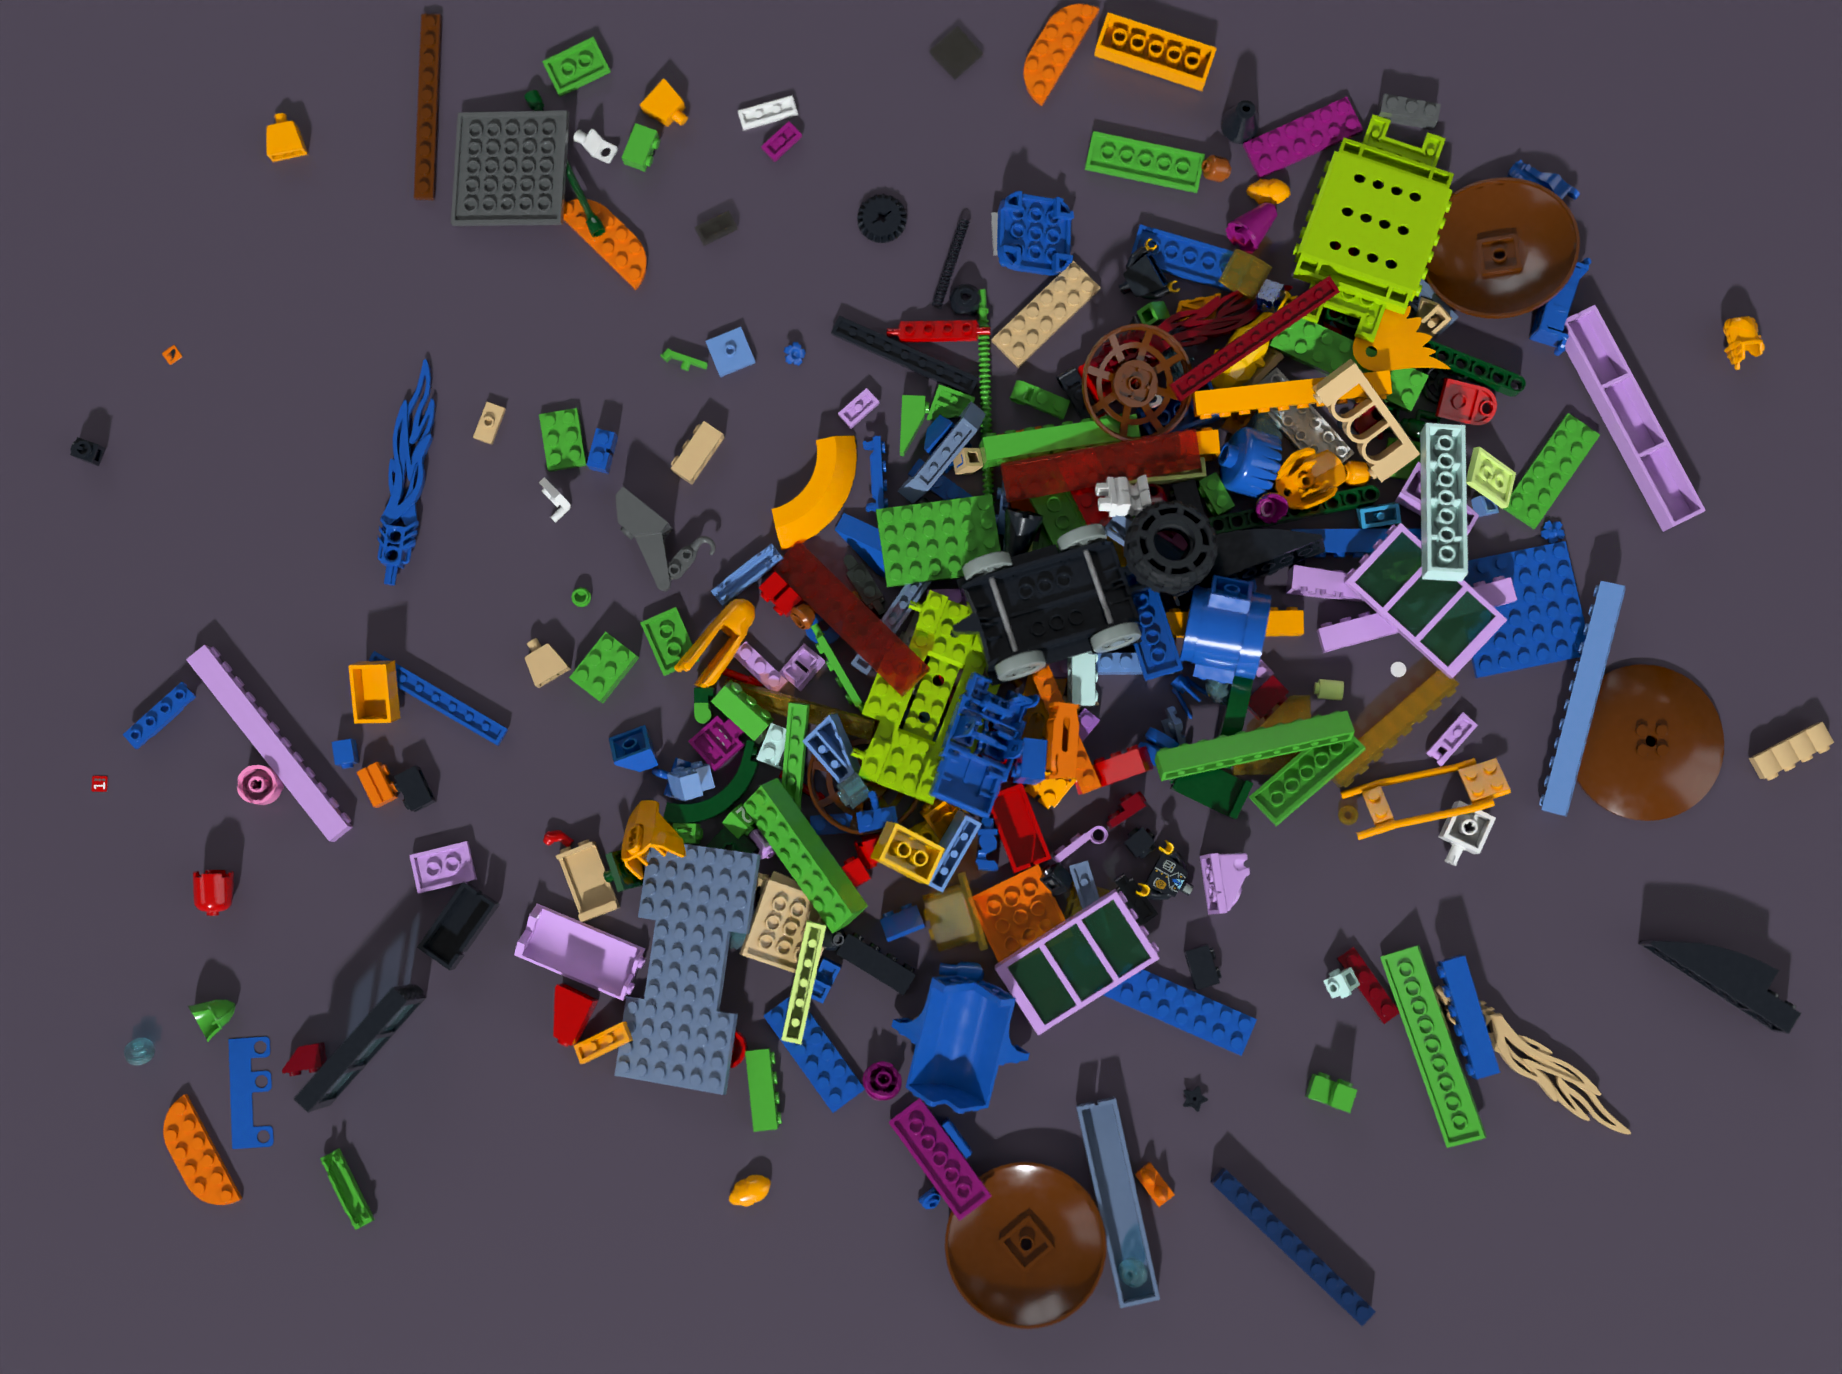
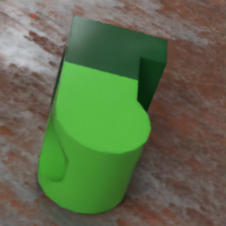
M714 687L694 688V716L696 721L702 725H707L713 720V713L710 710V697H715Z

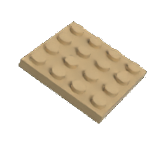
M766 879L751 921L750 932L746 935L740 955L796 973L806 921L809 920L823 924L825 922L803 891ZM823 947L821 948L820 958L824 949Z

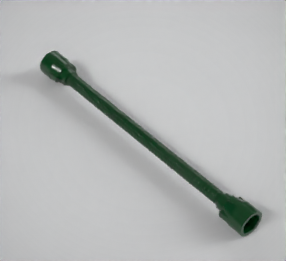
M538 90L527 92L524 98L533 111H544V104ZM567 160L566 175L587 215L586 223L592 237H599L606 232V229L598 216L593 213Z

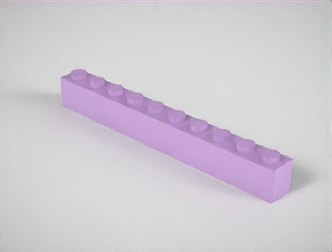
M1504 576L1493 578L1491 583L1486 584L1485 581L1474 583V587H1472L1493 607L1513 603L1517 600L1511 577L1506 579ZM1462 587L1455 588V592L1447 594V591L1437 593L1435 598L1428 599L1427 596L1418 598L1416 603L1409 604L1408 601L1399 603L1397 608L1389 609L1388 613L1407 630L1426 626ZM1466 592L1438 622L1487 609ZM1370 611L1359 614V618L1353 620L1351 617L1340 619L1338 624L1333 625L1332 622L1321 624V628L1317 630L1323 653L1399 633L1378 613L1371 614Z

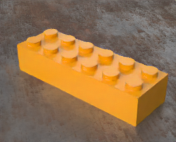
M1108 12L1094 56L1203 91L1217 48Z

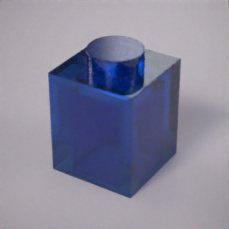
M1266 279L1256 296L1258 309L1263 312H1276L1285 297L1284 284Z

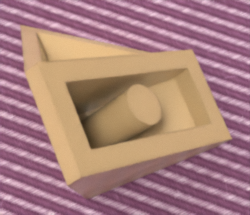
M1421 297L1416 317H1421L1422 321L1416 332L1429 334L1433 337L1452 320V317L1439 303Z

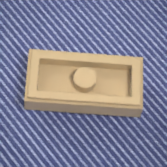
M486 402L473 438L493 445L506 409Z

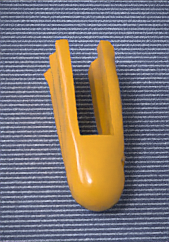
M734 599L684 654L674 666V669L678 673L682 672V670L689 671L718 631L721 630L730 638L694 683L698 688L714 685L735 656L741 642L747 635L748 629L755 619L754 605L745 599Z

